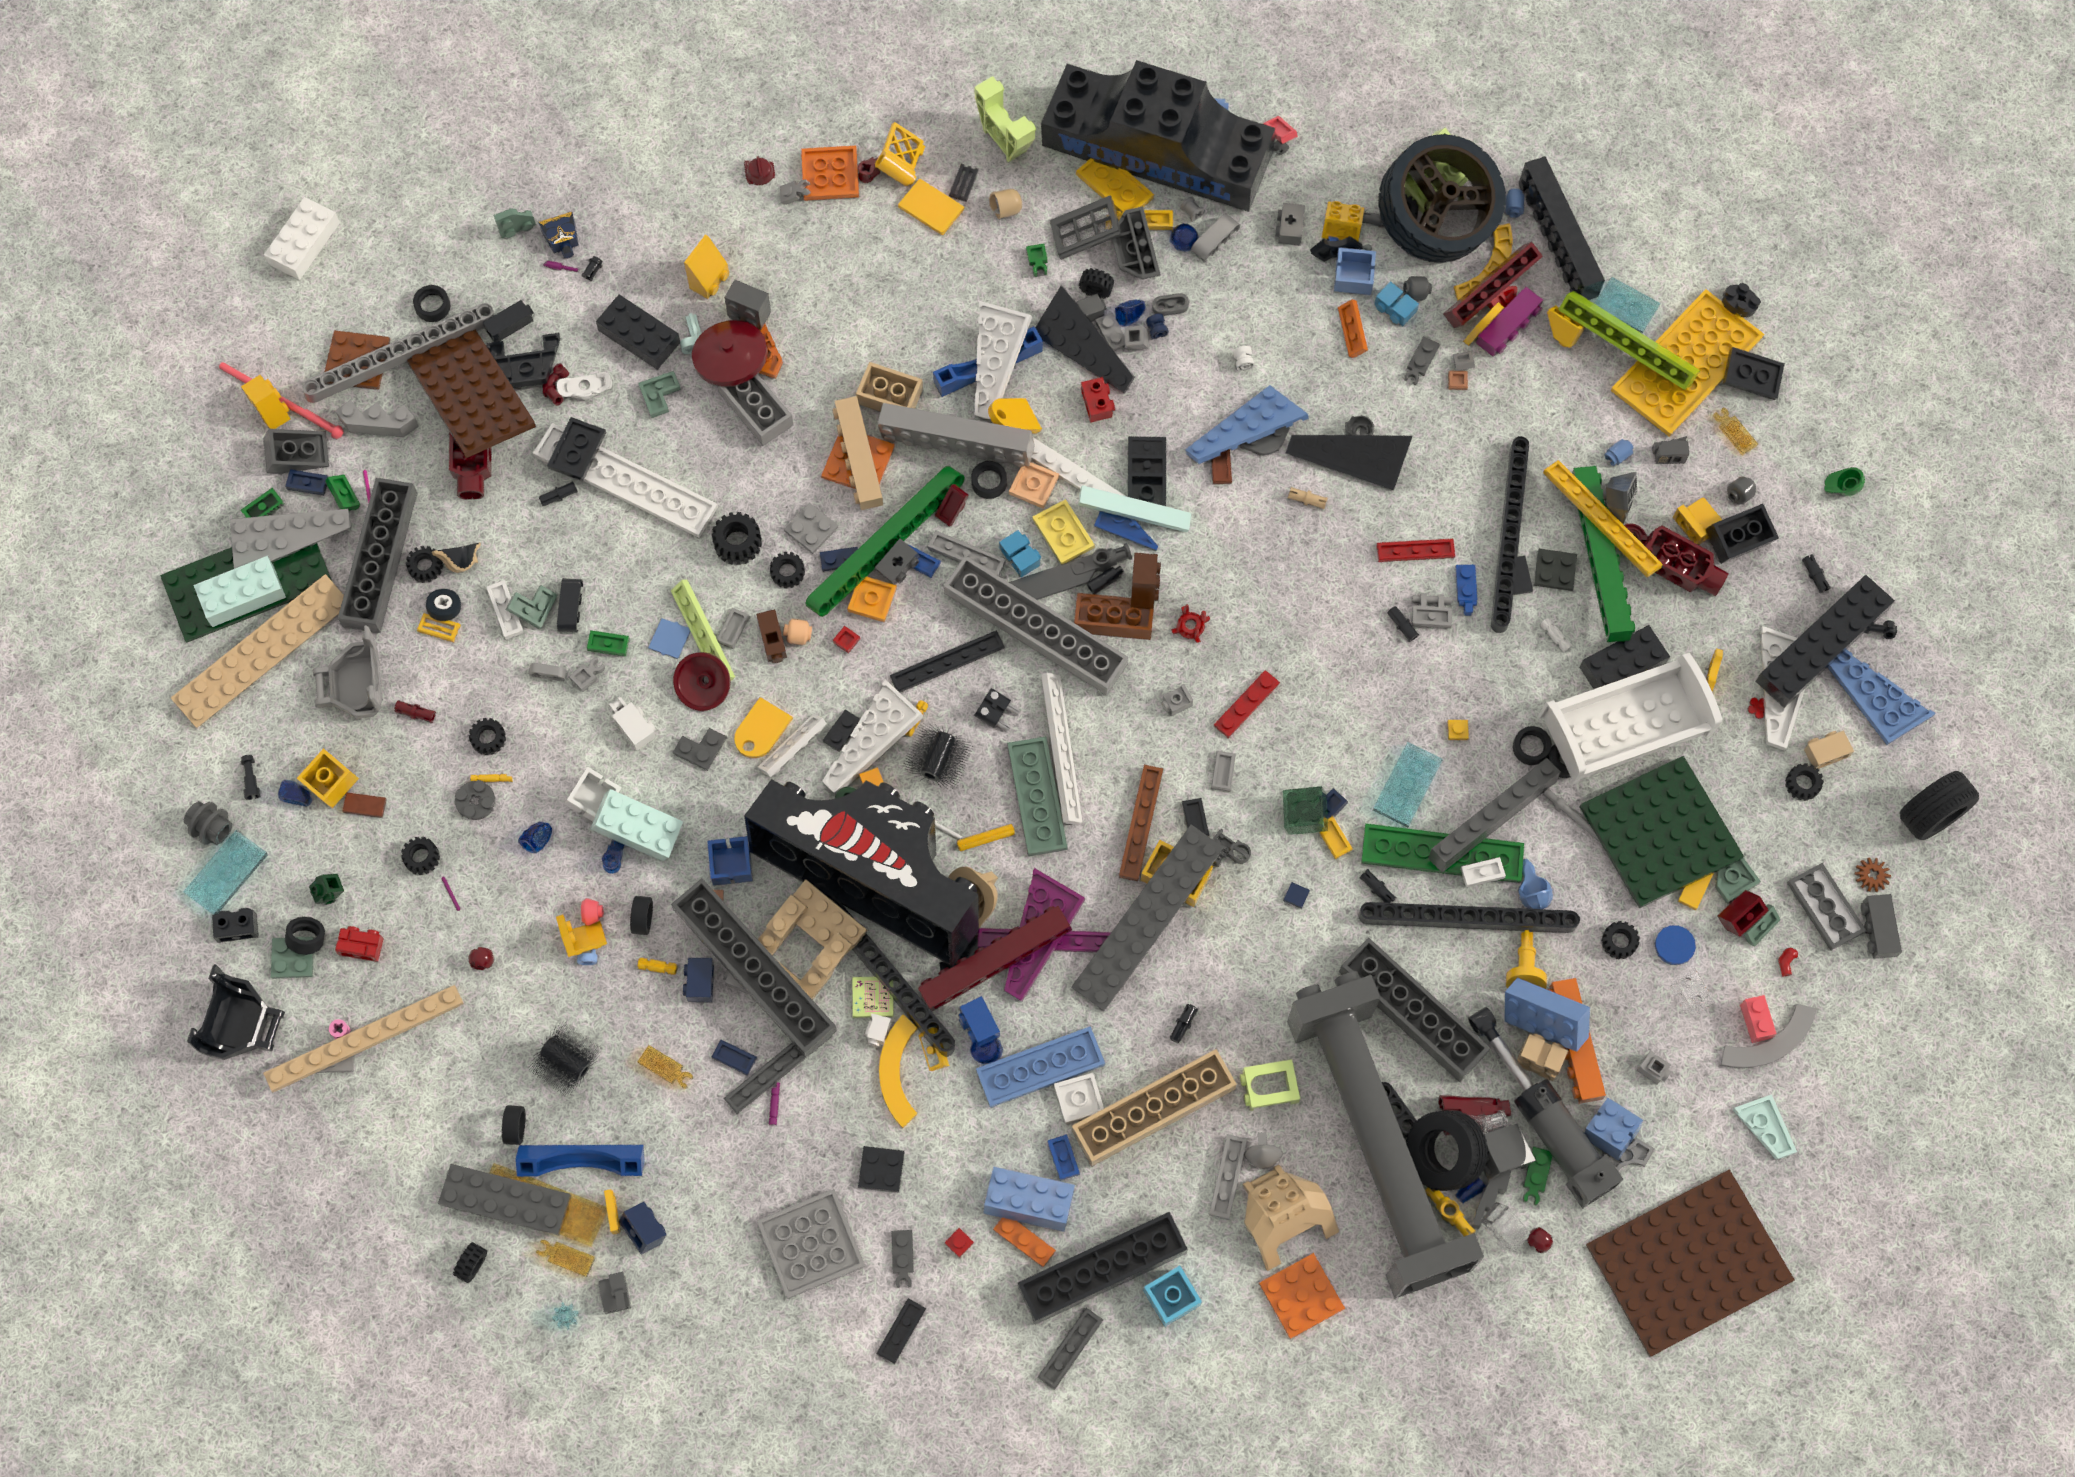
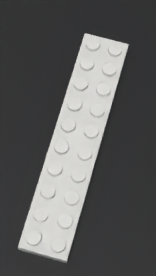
M552 423L533 452L534 457L548 463L562 436L564 428ZM601 446L584 478V482L700 538L718 508L717 503Z

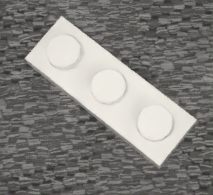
M505 580L487 586L486 588L505 639L523 634L524 631L519 617L505 610L511 600Z

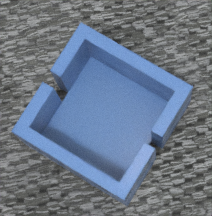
M1339 248L1336 260L1334 291L1371 295L1374 283L1376 251Z
M1607 1098L1598 1110L1597 1115L1593 1117L1586 1127L1584 1134L1591 1144L1619 1160L1628 1148L1629 1143L1632 1142L1639 1132L1643 1119L1610 1098Z

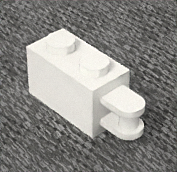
M619 696L617 701L614 703L610 702L608 705L614 712L612 715L614 722L637 751L656 738L654 732L656 728L650 720L646 722L643 718L645 714L639 706L635 707L632 702L627 705Z

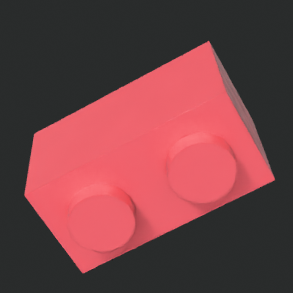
M1765 995L1745 999L1740 1004L1752 1043L1770 1040L1777 1034Z

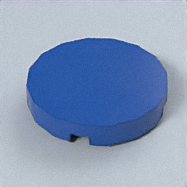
M1670 925L1658 933L1655 940V949L1659 958L1665 963L1681 965L1692 958L1696 949V943L1692 933L1686 928L1679 925Z

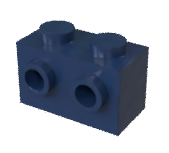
M688 958V964H684V976H687V984H683V996H686L688 1002L713 1003V958Z
M645 1202L624 1211L618 1221L641 1255L661 1245L667 1235L665 1228L662 1224H659L654 1217L652 1209Z

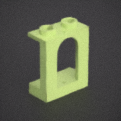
M1292 1059L1243 1068V1074H1240L1241 1085L1246 1087L1247 1094H1244L1245 1105L1250 1107V1111H1254V1108L1289 1102L1290 1104L1299 1103L1300 1095ZM1284 1072L1288 1091L1258 1095L1252 1091L1251 1081L1255 1077Z

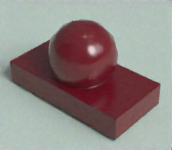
M955 484L951 485L935 516L950 527L955 522L958 514L965 508V502L969 495Z

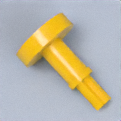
M1525 930V932H1521V947L1518 948V967H1514L1506 973V987L1508 989L1516 978H1520L1546 989L1547 975L1543 970L1535 967L1536 949L1533 947V932Z

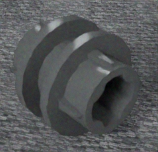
M198 801L187 810L183 819L184 824L188 826V834L193 838L199 836V841L204 845L211 842L216 845L222 843L232 830V823L228 820V812L224 809L217 810V805L213 802L204 804Z

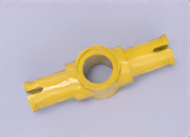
M1430 1188L1425 1190V1193L1436 1204V1208L1441 1213L1443 1220L1449 1222L1451 1226H1455L1463 1236L1476 1232L1465 1220V1215L1459 1210V1206L1455 1201L1451 1200L1448 1196L1445 1197L1440 1190L1437 1191ZM1452 1207L1456 1212L1449 1216L1445 1214L1444 1210Z

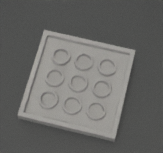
M835 1189L757 1220L787 1299L865 1267Z

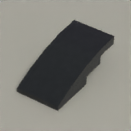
M1128 436V497L1166 506V437Z

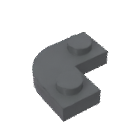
M1286 426L1276 429L1275 433L1249 444L1247 442L1242 443L1240 447L1261 456L1275 453L1282 447L1290 428H1286Z

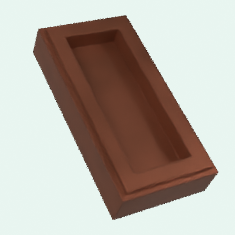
M1230 449L1221 452L1220 456L1211 459L1213 485L1232 484Z
M347 792L342 811L343 813L383 818L387 799L385 797Z

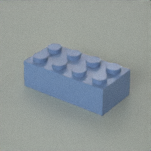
M1516 978L1505 991L1504 1022L1530 1033L1541 1035L1549 1041L1559 1043L1577 1052L1589 1038L1590 1007Z
M993 1167L984 1204V1214L1065 1232L1075 1185Z

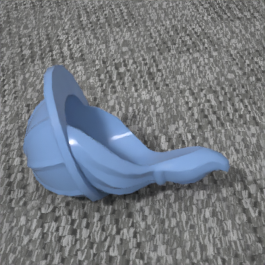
M1523 859L1522 874L1524 875V880L1518 889L1519 899L1528 909H1544L1552 901L1553 889L1546 879L1535 874L1534 865L1528 859Z

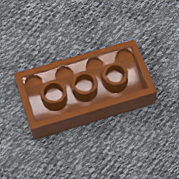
M1077 593L1074 623L1092 635L1151 640L1154 609L1131 607V598Z

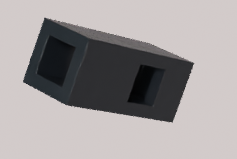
M520 300L484 321L483 325L493 342H498L533 322L532 315L534 312L529 304L525 305Z

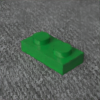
M346 476L327 477L325 482L339 509H348L349 511L359 509L360 503Z
M590 630L587 651L626 657L630 638L626 635Z

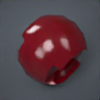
M474 948L468 956L469 964L477 970L488 969L493 965L494 955L488 948Z
M1541 1227L1533 1228L1527 1236L1529 1246L1535 1247L1539 1253L1547 1252L1553 1245L1551 1235Z

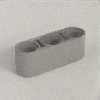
M1223 214L1193 244L1191 251L1207 262L1208 260L1206 259L1211 255L1213 256L1220 249L1219 247L1223 243L1225 244L1235 231L1239 230L1240 224L1228 214Z

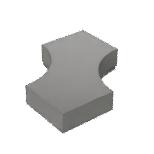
M1636 1138L1632 1144L1628 1145V1148L1619 1160L1605 1152L1602 1157L1607 1155L1618 1171L1628 1164H1638L1645 1167L1655 1148Z

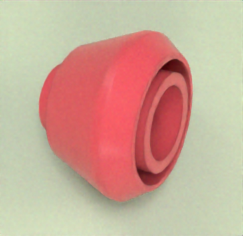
M589 898L584 899L581 903L582 922L589 926L600 921V917H603L604 914L603 905H599L598 901Z

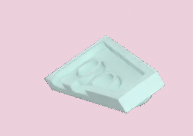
M1772 1094L1732 1109L1776 1160L1797 1152Z

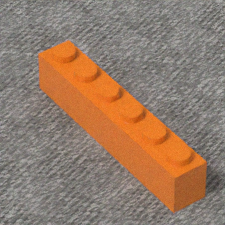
M1576 978L1555 981L1549 986V991L1583 1004ZM1589 1031V1038L1577 1052L1564 1047V1049L1568 1050L1565 1060L1568 1059L1569 1063L1567 1074L1569 1079H1573L1574 1083L1572 1094L1574 1099H1578L1579 1104L1603 1100L1606 1096Z

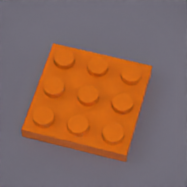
M856 145L801 149L803 180L810 182V185L805 188L811 191L809 195H803L804 201L859 198Z
M867 435L880 485L895 444ZM837 436L821 478L851 487L849 476H852L851 470H847L845 459H848L847 453H843L841 448V442H844L843 437Z
M1314 1253L1259 1282L1261 1289L1290 1339L1345 1309Z

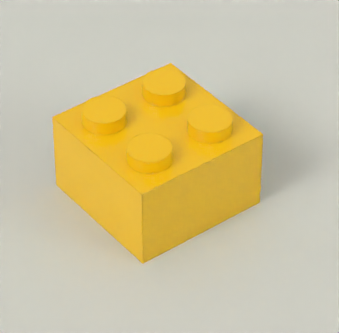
M324 748L297 777L301 783L332 809L359 779Z

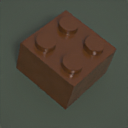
M1134 553L1131 607L1154 609V601H1158L1159 590L1157 589L1160 588L1159 574L1161 562H1157L1158 554Z

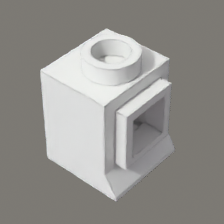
M871 1013L872 1021H869L865 1032L868 1040L867 1044L873 1047L883 1046L890 1030L891 1019Z

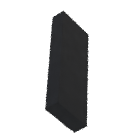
M908 1298L876 1354L895 1364L926 1308Z

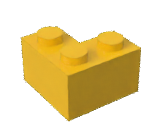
M258 375L241 386L247 398L256 408L269 429H276L291 419L287 413L290 411L284 401L280 402L279 398H281V395L273 387L269 379L264 380L261 375Z

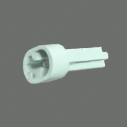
M692 313L685 317L691 337L680 341L681 350L684 354L692 353L694 343L701 335L697 316Z

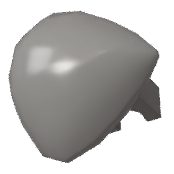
M1258 1132V1145L1251 1146L1244 1153L1245 1158L1252 1165L1260 1169L1272 1167L1283 1155V1151L1275 1145H1267L1266 1132Z

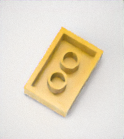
M1162 840L1158 841L1141 873L1140 881L1146 884L1150 881L1174 846ZM1213 866L1209 868L1184 903L1192 907L1195 906L1212 874Z

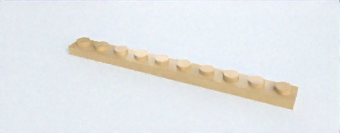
M453 985L270 1069L263 1074L272 1093L434 1019L464 1003L456 986Z

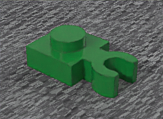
M1045 244L1026 246L1029 266L1034 265V276L1037 277V270L1039 269L1044 271V275H1047L1045 263H1048Z

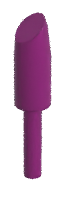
M547 260L543 264V266L551 269H565L578 272V268L564 266L563 263Z

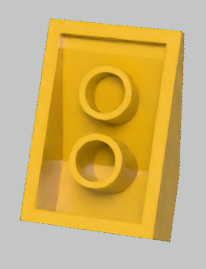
M705 234L685 260L684 265L689 288L709 299L711 295L714 296L717 293L718 285L721 281L727 280L729 269L726 260L709 236Z

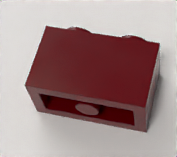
M1745 890L1717 917L1727 931L1741 937L1769 910L1760 896Z

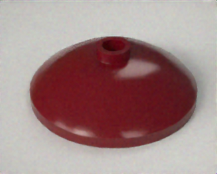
M696 652L686 656L679 662L674 672L673 685L676 695L687 707L698 711H708L718 707L727 698L731 679L729 671L721 659L707 652ZM704 677L709 679L708 683L704 682Z

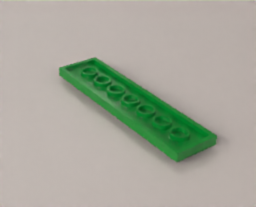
M1365 823L1361 863L1442 873L1428 858L1431 849L1449 834ZM1485 838L1442 874L1462 876L1461 866L1500 857L1506 877L1498 881L1521 883L1524 843Z

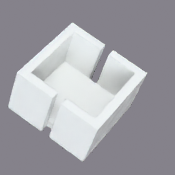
M587 767L567 797L564 805L577 813H580L582 810L584 812L582 816L593 822L604 794L610 789L619 793L622 787L607 778L602 784H599L598 782L603 776Z

